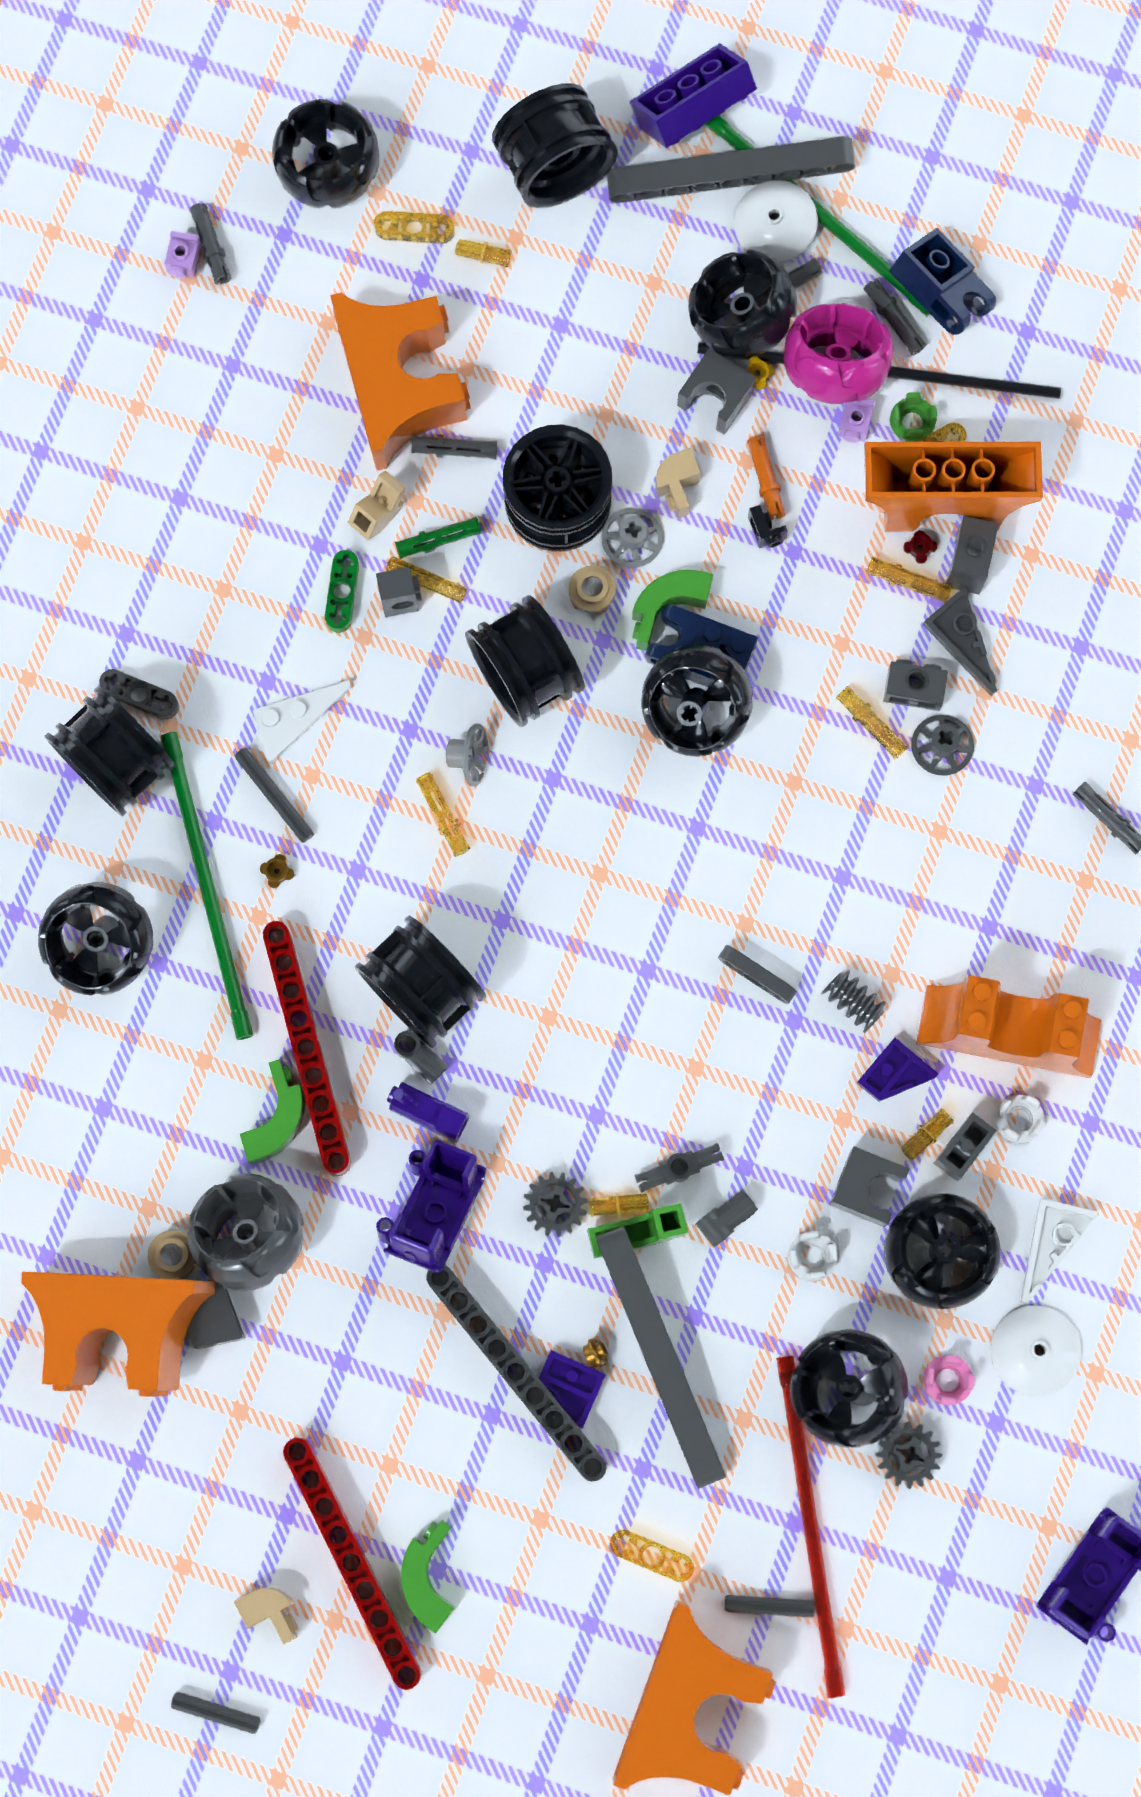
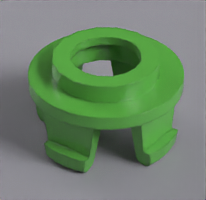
M920 392L906 393V397L897 402L891 411L890 427L893 433L903 441H923L935 429L937 408L936 405H930L927 401L921 399ZM908 413H916L922 418L921 428L906 429L902 424V418Z

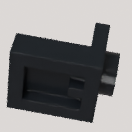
M760 505L749 508L748 520L759 548L764 546L773 548L782 544L788 533L786 525L772 529L770 516L767 512L763 513Z

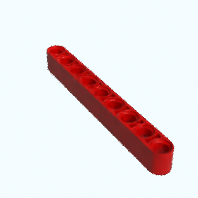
M272 921L263 929V940L324 1168L331 1175L343 1176L350 1170L351 1158L293 939L283 922ZM282 930L285 932L284 939L278 943L271 942L270 935L272 932ZM290 958L292 965L289 969L282 971L277 968L280 959ZM291 985L298 986L300 990L297 997L293 999L286 998L284 994L287 987ZM298 1013L307 1015V1021L301 1027L292 1025V1019ZM305 1041L314 1043V1050L309 1055H303L299 1052L300 1045ZM313 1069H318L322 1072L321 1080L317 1083H309L307 1081V1074ZM322 1097L329 1099L330 1104L327 1110L318 1112L314 1109L317 1099ZM327 1126H334L337 1128L336 1137L332 1140H324L322 1138L323 1129ZM335 1154L343 1155L345 1158L344 1165L339 1169H332L329 1166L330 1158Z
M292 1438L286 1442L283 1448V1455L394 1683L402 1690L413 1689L418 1685L422 1677V1670L312 1445L304 1438ZM298 1442L303 1444L306 1449V1454L301 1460L293 1459L290 1453L291 1447ZM309 1470L316 1471L320 1478L318 1485L314 1488H309L304 1483V1475ZM322 1498H328L333 1503V1510L327 1516L320 1514L317 1509V1504ZM337 1525L344 1527L347 1533V1537L342 1543H336L331 1538V1530ZM350 1553L356 1554L360 1558V1567L356 1571H350L345 1567V1557ZM367 1581L373 1585L374 1594L371 1598L364 1599L359 1595L358 1586L361 1582ZM379 1609L386 1612L388 1622L385 1626L378 1627L372 1622V1614L375 1610ZM389 1638H396L401 1642L402 1650L399 1654L391 1655L387 1652L385 1644ZM404 1666H410L416 1673V1678L411 1683H405L399 1677V1671Z

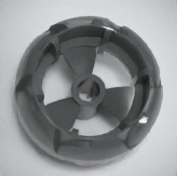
M234 1175L229 1177L228 1182L212 1186L200 1197L190 1215L191 1226L187 1231V1240L193 1260L209 1279L229 1289L250 1291L271 1284L277 1275L285 1274L293 1266L302 1249V1226L304 1222L299 1206L282 1185L261 1175ZM264 1205H268L270 1209L277 1212L274 1216L275 1228L273 1232L262 1231L255 1222ZM233 1215H239L241 1221L235 1225L232 1233L233 1237L217 1239L224 1224ZM236 1244L247 1254L246 1257L241 1259L224 1260Z

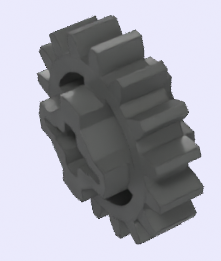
M553 1172L549 1173L548 1180H545L541 1175L538 1176L540 1184L536 1186L530 1183L529 1187L533 1193L524 1194V1199L530 1201V1204L523 1206V1211H531V1215L526 1218L527 1222L536 1221L534 1230L537 1232L542 1227L545 1228V1236L547 1237L550 1235L551 1230L556 1231L557 1237H561V1230L566 1229L569 1234L573 1233L571 1225L574 1223L580 1226L582 1222L578 1216L586 1215L587 1213L586 1210L581 1208V1205L588 1202L587 1198H580L579 1196L584 1191V1188L578 1187L575 1189L576 1179L572 1178L569 1182L565 1181V1173L563 1172L559 1179L555 1178ZM555 1185L552 1192L546 1195L539 1194L545 1187ZM565 1188L574 1196L575 1204L567 1201L564 1195ZM555 1197L560 1198V1204L564 1205V1207L557 1208L556 1212H552L551 1206L546 1204V1202L553 1201ZM535 1205L544 1209L547 1214L545 1221L538 1216ZM564 1214L572 1215L566 1222L556 1224L557 1218Z
M910 1421L905 1423V1429H902L897 1424L894 1428L895 1432H890L886 1436V1441L880 1440L877 1442L879 1446L883 1447L882 1452L875 1453L876 1457L883 1460L877 1467L878 1469H887L884 1475L885 1479H889L892 1476L895 1477V1486H899L902 1481H905L906 1488L911 1489L913 1481H915L919 1487L924 1486L922 1478L934 1479L930 1472L931 1469L940 1470V1466L935 1463V1459L941 1458L942 1454L935 1452L934 1449L940 1445V1442H931L930 1438L933 1432L922 1433V1424H918L915 1429H912ZM910 1434L905 1443L898 1444L893 1442L901 1435ZM922 1441L928 1449V1457L923 1455L920 1448ZM912 1447V1454L916 1455V1458L921 1459V1461L909 1460L905 1463V1456L896 1449L909 1450ZM889 1453L894 1455L897 1461L896 1470L890 1463ZM915 1466L924 1468L916 1475L907 1476L910 1469Z

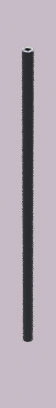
M698 342L697 354H705L709 348L704 343ZM767 351L761 355H749L745 360L756 356L764 362L784 364V353ZM891 366L887 376L889 378L1060 399L1061 387Z

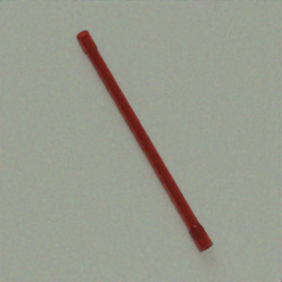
M794 1355L776 1358L778 1376L784 1398L821 1641L827 1698L846 1696L842 1668L838 1658L803 1423L795 1413L790 1396V1379L792 1372L796 1368Z

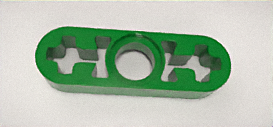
M350 550L337 552L332 561L325 622L329 630L335 633L345 632L350 627L352 621L359 562L355 553ZM348 558L353 566L347 567V578L342 577L343 570L339 563H344V560ZM338 585H346L350 588V593L345 598H338L334 595L335 588ZM337 605L342 606L341 614L345 619L340 620L339 625H336L334 620L331 619V617H336Z

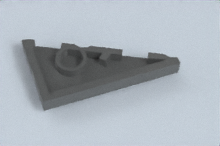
M963 587L927 618L923 626L992 697L997 692L996 680L987 660V651L981 632L977 628V619L971 609L968 591Z

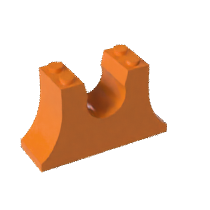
M342 292L330 295L376 471L388 468L393 456L403 445L412 440L413 435L418 436L432 429L467 420L466 410L471 409L470 397L466 382L460 383L458 373H441L430 378L421 379L410 376L402 369L406 361L413 355L431 352L446 344L445 333H449L448 317L444 304H438L437 296L399 305L378 306L357 302L345 296Z
M865 442L864 444L865 501L875 504L884 510L885 532H913L920 526L922 519L939 514H957L999 523L998 532L1003 520L1010 513L1023 506L1040 502L1043 498L1041 442Z
M969 975L965 981L959 984L926 986L916 1044L1091 1078L1102 1020L1087 1013L1088 998L1063 993L1053 994L1050 998L1046 999L1022 997L1001 991V983L998 980Z
M22 1271L21 1284L34 1298L43 1324L44 1360L42 1384L53 1385L52 1391H83V1385H94L100 1366L99 1350L101 1344L114 1331L123 1339L127 1348L128 1358L125 1373L128 1390H139V1396L143 1397L168 1396V1391L179 1390L181 1357L186 1332L199 1307L215 1294V1282Z
M678 1600L675 1601L612 1777L613 1786L625 1790L631 1785L647 1779L677 1778L692 1781L731 1796L733 1789L739 1790L744 1776V1772L740 1768L741 1764L736 1757L721 1746L707 1744L699 1738L694 1728L696 1711L704 1700L717 1694L731 1695L741 1702L763 1704L765 1698H771L776 1681L772 1678L773 1673L769 1669L736 1657L715 1645L698 1628L688 1604Z

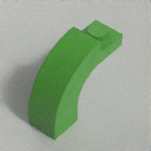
M678 570L664 574L652 581L641 592L632 611V620L640 621L636 622L632 639H637L636 649L647 650L654 623L666 605L685 604L705 609L713 574L698 570Z
M280 1059L268 1063L278 1095V1104L274 1115L263 1126L240 1133L247 1161L250 1165L268 1160L282 1152L295 1138L303 1120L305 1110L303 1089L300 1084L289 1086V1083L294 1082L289 1065L283 1066Z
M681 1203L653 1209L646 1214L587 1229L594 1259L603 1257L595 1237L621 1226H624L634 1250L676 1239L689 1233Z
M443 1519L439 1524L434 1521L431 1523L423 1535L427 1539L424 1544L415 1537L412 1539L405 1552L401 1567L402 1590L410 1610L423 1625L435 1634L455 1608L454 1605L435 1591L428 1573L429 1562L433 1553L452 1528Z

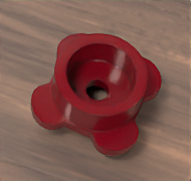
M918 530L914 533L910 542L904 543L903 550L905 553L911 554L918 564H923L927 561V556L937 550V543L932 541L930 536L923 531ZM918 545H922L923 549H918Z

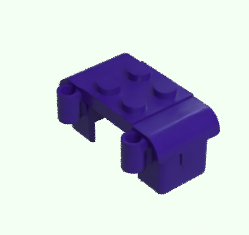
M436 1140L432 1143L427 1156L421 1150H414L410 1153V1170L419 1177L402 1214H398L395 1223L392 1219L383 1217L377 1221L376 1229L379 1240L388 1244L387 1248L383 1249L384 1253L440 1274L481 1189L487 1168L477 1164V1158L473 1153Z
M1105 1507L1059 1569L1037 1602L1036 1608L1085 1645H1088L1089 1639L1093 1636L1104 1642L1112 1641L1116 1636V1629L1112 1624L1105 1621V1617L1137 1571L1141 1572V1531L1110 1508ZM1106 1626L1108 1634L1102 1637L1101 1629Z

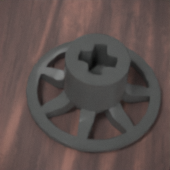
M935 715L925 719L917 726L912 736L911 749L916 762L924 770L935 775L946 776L958 773L968 765L974 752V740L969 728L959 719L949 715ZM939 721V726L933 732L924 728L929 723ZM945 721L954 723L959 727V729H956L954 726L950 724H945ZM963 732L968 739L969 747L959 744L960 735ZM919 733H922L929 739V744L917 748V737ZM931 751L934 753L930 766L921 759L920 753ZM955 752L967 753L965 760L957 766L953 754ZM941 757H945L952 769L938 770L935 767Z

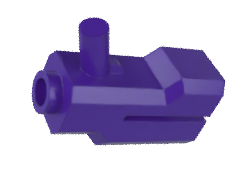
M401 1082L399 1087L394 1085L387 1098V1102L390 1103V1111L455 1143L459 1141L470 1118L469 1113L434 1098L404 1082Z

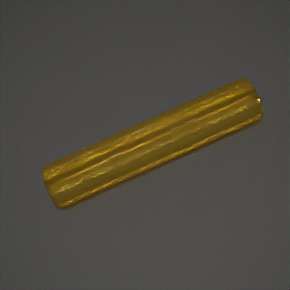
M392 556L386 566L387 571L410 567L411 576H418L419 586L457 602L464 600L467 593L466 587Z

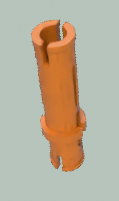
M756 435L749 438L747 443L760 484L759 495L764 499L770 519L774 520L775 515L777 520L786 515L780 496L782 489L781 485L776 482L765 436L759 435L758 440Z

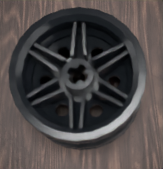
M561 83L552 85L525 97L502 116L492 132V142L496 151H498L502 162L510 168L517 190L520 192L524 203L530 207L548 208L580 196L601 181L617 160L618 150L615 143L611 140L608 130L601 125L596 116L594 105L589 99L586 90L578 84Z
M563 424L536 428L522 436L511 448L503 468L504 503L509 523L515 532L527 543L547 551H569L580 548L592 541L602 531L605 522L608 520L612 501V467L608 455L601 444L589 433L577 427ZM549 458H558L557 465L553 466ZM579 465L585 467V469L575 470V468ZM528 473H532L536 476L531 478H525ZM554 481H560L561 486L555 487ZM582 493H588L590 495V498L588 501L584 502L580 495ZM532 501H538L541 507L539 509H533L530 506V503ZM568 513V516L564 519L557 517V514Z
M531 595L522 598V605L518 602L511 604L509 608L510 613L489 625L483 621L478 624L477 632L473 629L465 632L467 644L483 677L504 710L519 727L527 725V717L533 720L539 718V709L556 698L561 697L567 701L572 698V691L581 693L585 689L581 671L566 641L548 613Z
M97 686L94 689L96 696L93 699L86 696L83 699L85 706L65 725L59 722L55 726L58 732L54 736L48 732L44 738L86 784L116 813L123 817L127 813L124 809L127 804L132 807L137 804L136 798L155 779L161 781L165 777L162 771L165 768L172 770L176 765L139 722L100 686Z
M408 915L404 919L406 923L404 928L397 925L393 932L376 949L365 956L368 961L365 965L358 962L354 967L363 980L412 1032L416 1033L424 1043L434 1048L437 1045L434 1038L437 1035L444 1038L448 1034L447 1031L458 1020L476 1007L473 1001L476 998L483 1001L486 998V993L461 962L426 927L414 917Z

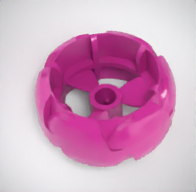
M848 303L820 304L801 313L789 329L783 355L785 370L790 381L814 400L828 404H843L856 400L860 402L874 395L887 379L892 363L893 344L886 325L880 324L870 311ZM828 346L825 354L815 352L813 348ZM850 349L860 353L864 359L852 358Z

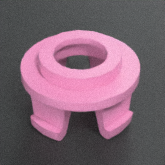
M942 1355L933 1359L928 1364L924 1372L923 1383L927 1394L934 1401L943 1405H955L964 1401L974 1388L975 1376L969 1365L961 1357ZM944 1369L953 1370L958 1376V1385L952 1391H944L937 1384V1375Z

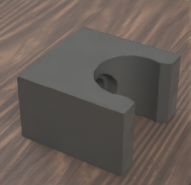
M708 349L678 392L677 406L686 411L699 396L712 395L717 397L724 407L718 413L716 430L725 435L754 392L757 377L713 350Z
M963 516L955 536L954 544L956 545L950 570L946 578V588L960 590L965 587L969 593L980 595L988 578L999 523ZM971 547L978 549L980 551V555H971L967 551V548Z
M853 1146L848 1154L829 1205L886 1227L890 1222L892 1214L888 1210L880 1209L873 1204L869 1197V1185L873 1179L878 1177H888L895 1182H902L906 1179L910 1168Z

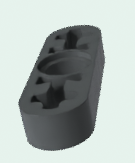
M116 669L106 670L100 676V687L115 700L162 719H171L179 711V702L170 691ZM116 677L118 683L126 687L125 696H122L124 694L123 689L113 686L110 690L106 682L108 680L113 681ZM137 687H143L147 690V696L142 701H134L131 697L132 691ZM153 693H156L155 698L158 701L165 702L169 699L172 705L171 709L165 708L162 711L160 705L152 701Z
M725 945L718 956V959L723 964L785 1004H789L797 993L787 982L729 945Z

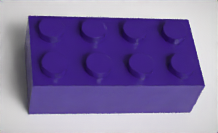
M719 43L629 102L639 128L665 148L677 144L680 139L692 131L700 129L703 124L715 116L723 114L726 109L738 101L746 99L749 94L757 90L748 61Z

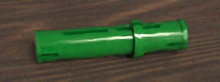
M473 517L472 519L430 532L420 531L417 536L396 541L395 546L399 558L403 559V557L423 551L426 554L431 552L430 549L482 533L477 517Z

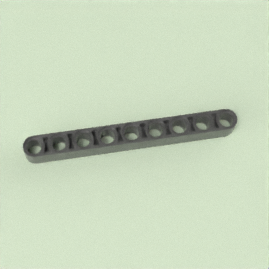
M835 137L616 167L608 172L607 184L609 200L613 203H624L757 185L773 180L786 181L844 173L855 169L856 164L852 138Z
M624 1226L595 1237L697 1488H703L726 1478L722 1464Z
M445 1265L443 1270L449 1275L448 1282L443 1286H436L432 1282L434 1272L428 1270L426 1279L430 1288L581 1476L591 1482L602 1479L606 1473V1463L602 1456L454 1272ZM457 1293L466 1295L468 1299L466 1307L461 1310H456L451 1306V1299ZM483 1317L486 1320L487 1326L482 1333H473L471 1331L470 1322L473 1318ZM495 1340L502 1341L506 1346L505 1353L500 1357H493L489 1353V1345ZM513 1364H520L525 1369L524 1377L519 1381H513L508 1377V1368ZM533 1387L540 1388L544 1393L543 1401L538 1405L530 1404L526 1397L529 1389ZM551 1411H558L563 1416V1423L557 1429H552L546 1424V1416ZM570 1435H578L582 1440V1448L576 1453H571L565 1448V1439ZM592 1458L597 1459L602 1466L601 1472L595 1477L588 1476L584 1471L585 1462Z

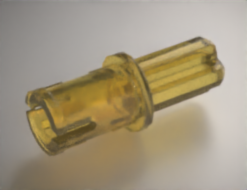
M459 239L455 247V254L457 256L479 260L480 264L488 262L507 268L512 253L510 249L489 246L488 242L480 244Z
M940 1108L925 1125H919L918 1131L901 1146L902 1153L910 1160L915 1159L929 1144H935L937 1142L936 1138L953 1124L954 1120L951 1117L948 1119L950 1115Z
M616 1193V1196L589 1198L591 1217L617 1214L618 1217H621V1213L649 1210L647 1194L619 1196V1193Z

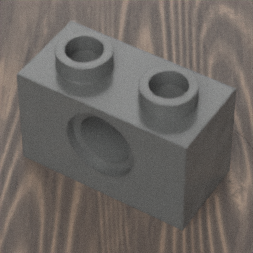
M410 567L375 573L385 618L418 611L417 602L422 601L418 576H411Z
M898 659L896 662L891 661L887 672L883 702L940 711L944 701L948 671L941 670V666L935 664H926L923 667L913 665L912 661ZM913 678L919 679L923 687L915 689L910 686L908 680Z
M972 1112L933 1164L954 1180H960L997 1130Z

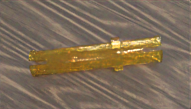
M872 556L866 574L889 581V584L892 586L897 584L935 598L943 603L947 602L953 587L902 568V565L899 563L894 565Z
M849 685L836 696V700L853 715L852 719L855 722L859 721L889 752L894 760L898 759L909 748L871 710L872 706L869 702L865 703Z
M429 772L421 775L415 781L420 787L439 825L438 831L440 835H444L454 857L466 853L470 850V846L467 844L459 828L461 826L459 819L454 818L433 778V774ZM431 792L434 793V795H435V797H436V799H437V801H438V803H439V805H440V807H441V809H442L441 811H439V809H438V807H437V805H436V803H435V801H434V799H433V797H432V795H431ZM445 818H447L455 834V837L452 836L448 826L446 825L444 821Z

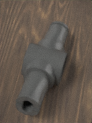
M714 1143V1145L696 1152L690 1150L685 1153L673 1154L669 1159L658 1163V1167L635 1174L634 1177L637 1183L647 1180L638 1185L640 1192L643 1193L663 1183L669 1185L674 1182H684L690 1176L700 1173V1169L719 1161H724L722 1152L712 1155L720 1151L718 1143ZM676 1160H681L686 1163L688 1170L683 1175H676L671 1170V1164Z

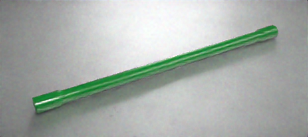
M720 115L715 116L704 124L737 151L755 148ZM786 180L787 182L796 184L793 180ZM810 196L816 208L818 221L901 292L926 317L931 315L889 272L892 266Z
M168 732L160 737L164 751L176 765L170 771L231 1010L230 1016L236 1040L248 1039L254 1035L248 1011L244 1005L183 763L182 749L177 732Z

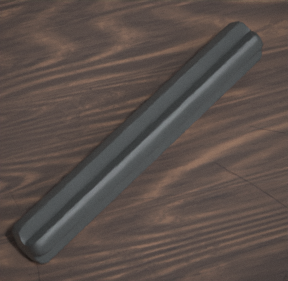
M248 748L240 749L235 754L236 760L302 843L311 839L314 833Z

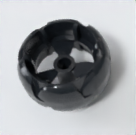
M319 98L301 103L290 111L288 118L280 122L272 142L274 168L283 188L296 200L313 208H322L329 205L331 208L336 209L353 203L367 191L372 179H375L380 160L379 147L373 127L357 108L344 101L336 104L326 98ZM326 129L333 132L337 129L349 133L355 138L356 144L337 149L333 143L326 142ZM305 137L316 146L313 151L315 162L298 172L293 160L294 147H299L301 139ZM341 164L351 169L342 176Z
M747 249V253L730 252L709 263L702 270L698 282L693 284L688 298L690 322L704 344L723 357L745 359L752 354L761 355L776 346L789 331L791 317H796L797 295L794 283L783 266L764 252ZM771 284L772 289L769 298L765 300L763 307L760 308L754 298L762 294ZM744 286V293L736 295L732 299L731 304L723 302L731 293ZM732 311L740 323L721 327L715 326L714 321L719 320Z
M684 645L664 654L651 668L642 686L641 709L649 731L656 739L660 738L668 749L686 756H707L712 752L728 748L743 733L753 709L752 686L744 668L734 657L722 653L721 649L711 645ZM688 668L704 670L713 675L712 679L715 681L706 691L699 687L690 689L681 672ZM664 695L682 699L676 711L677 722L670 716L663 704ZM710 701H731L729 716L722 725L713 726L711 731H707L702 717Z
M104 882L78 884L64 891L48 906L39 925L38 948L42 962L48 964L52 977L58 983L73 992L83 995H108L124 989L142 973L148 964L150 953L153 950V929L145 908L134 901L135 897L130 892L119 886ZM90 906L102 907L114 914L119 920L117 921L112 916L104 915L93 923ZM65 923L84 932L82 940L86 948L75 958H73L75 954L73 951L69 953L63 940L62 931ZM110 943L130 948L121 965L112 970L105 968L101 972H97V952L104 950Z
M949 1193L925 1195L906 1205L894 1217L884 1241V1261L892 1282L908 1299L932 1309H952L974 1301L991 1285L1000 1264L1001 1248L999 1236L988 1215L972 1201ZM947 1215L959 1219L969 1227L968 1231L970 1234L973 1233V1235L960 1241L950 1234L939 1237L935 1216ZM912 1232L930 1243L928 1254L931 1261L925 1264L916 1275V1272L910 1268L906 1255L907 1240ZM943 1243L950 1247L951 1252L948 1253V1257L944 1256L945 1252L941 1254L939 1252V1247ZM957 1258L976 1263L971 1275L965 1281L956 1286L942 1288L943 1265Z
M845 1329L831 1331L819 1336L801 1352L798 1357L799 1364L791 1375L790 1396L797 1417L802 1420L805 1428L813 1436L830 1445L844 1448H859L880 1441L895 1428L904 1413V1401L908 1397V1380L900 1358L885 1341L860 1330ZM840 1353H862L868 1357L867 1359L871 1364L877 1365L878 1368L871 1370L863 1377L847 1374ZM823 1377L836 1382V1394L841 1399L829 1414L822 1411L818 1401V1382L823 1380ZM874 1400L878 1403L876 1409L866 1421L860 1424L852 1423L850 1403L860 1406L870 1405Z

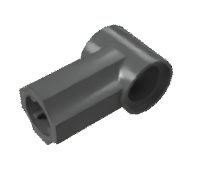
M403 1031L396 1036L394 1041L396 1054L404 1059L430 1085L448 1068V1065L422 1042L416 1033ZM404 1038H411L416 1043L415 1049L410 1053H405L399 1048V1043Z
M742 1189L718 1209L714 1208L695 1224L710 1244L715 1247L730 1236L738 1225L755 1214L758 1208Z

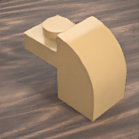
M691 448L676 452L665 458L660 464L656 475L657 497L665 495L670 512L675 511L678 519L689 514V503L683 488L700 483L701 472Z
M386 470L378 475L370 494L355 504L347 523L367 540H370L380 533L398 514L404 504L401 499L406 487Z
M263 1587L253 1590L233 1601L247 1629L270 1617L283 1645L297 1638L295 1631L299 1630L298 1625L292 1614L286 1615L283 1610L294 1604L293 1600L285 1592L273 1587Z

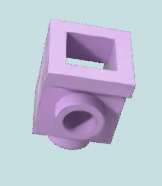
M177 231L170 232V242L164 262L167 273L176 278L183 279L186 276L195 278L202 249L198 235Z
M865 399L860 402L856 400L845 403L838 436L851 443L865 442L875 401ZM852 418L861 419V420H860V421H854Z

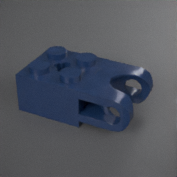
M935 228L903 250L889 270L902 286L951 335H958L967 329L971 321L970 313L976 317H982L991 312L996 305V296L993 291L973 272L975 266L938 228ZM977 297L982 298V300L984 301V304H982L981 301H980Z
M669 604L663 608L661 613L662 621L665 625L677 631L680 638L675 644L670 646L656 643L651 644L644 655L650 664L654 665L664 654L680 646L706 644L721 649L722 653L734 657L744 668L745 672L747 671L757 645V636L678 606ZM688 668L681 672L685 679L705 687H709L715 681L712 679L713 675L704 670Z

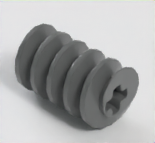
M847 969L839 973L821 994L831 991L828 1001L833 1002L839 999L838 1010L848 1007L845 1015L847 1018L857 1015L854 1025L859 1026L865 1022L866 1025L863 1030L865 1034L883 1015L886 1002L882 1001L875 1004L877 994L873 993L866 996L868 986L864 985L857 988L859 978L856 977L849 981L848 977L851 970Z

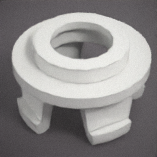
M1028 1094L1026 1096L1013 1095L1006 1098L998 1106L995 1114V1124L1001 1136L1015 1144H1025L1037 1138L1045 1126L1044 1113L1040 1106L1041 1102ZM1016 1109L1025 1111L1029 1116V1125L1022 1131L1012 1129L1008 1123L1009 1114Z
M817 1231L805 1232L793 1240L788 1250V1263L791 1270L799 1278L806 1281H819L829 1276L834 1270L838 1259L836 1245L826 1235ZM815 1246L821 1250L823 1260L818 1267L809 1268L802 1263L801 1253L806 1247Z

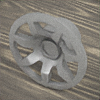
M625 508L615 512L605 522L601 535L602 546L607 556L613 562L623 567L638 568L650 563L659 554L663 543V532L657 519L647 511L638 508ZM626 514H636V516H629L624 520L620 518V516ZM641 516L650 520L654 526L647 528ZM616 520L619 532L607 534L609 526ZM657 531L658 543L655 547L646 538ZM607 540L620 541L621 544L614 554L609 549ZM641 546L653 552L648 558L639 561L638 548ZM626 549H631L634 562H626L618 557Z
M473 724L468 730L465 740L450 739L445 753L447 766L450 768H463L467 784L474 787L480 784L484 772L479 774L477 768L485 771V763L478 757L480 754L486 753L489 747L487 733L483 725Z

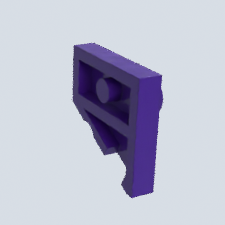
M894 1037L856 1084L878 1102H881L933 1080L939 1073Z
M550 1350L539 1379L576 1425L583 1429L606 1374Z

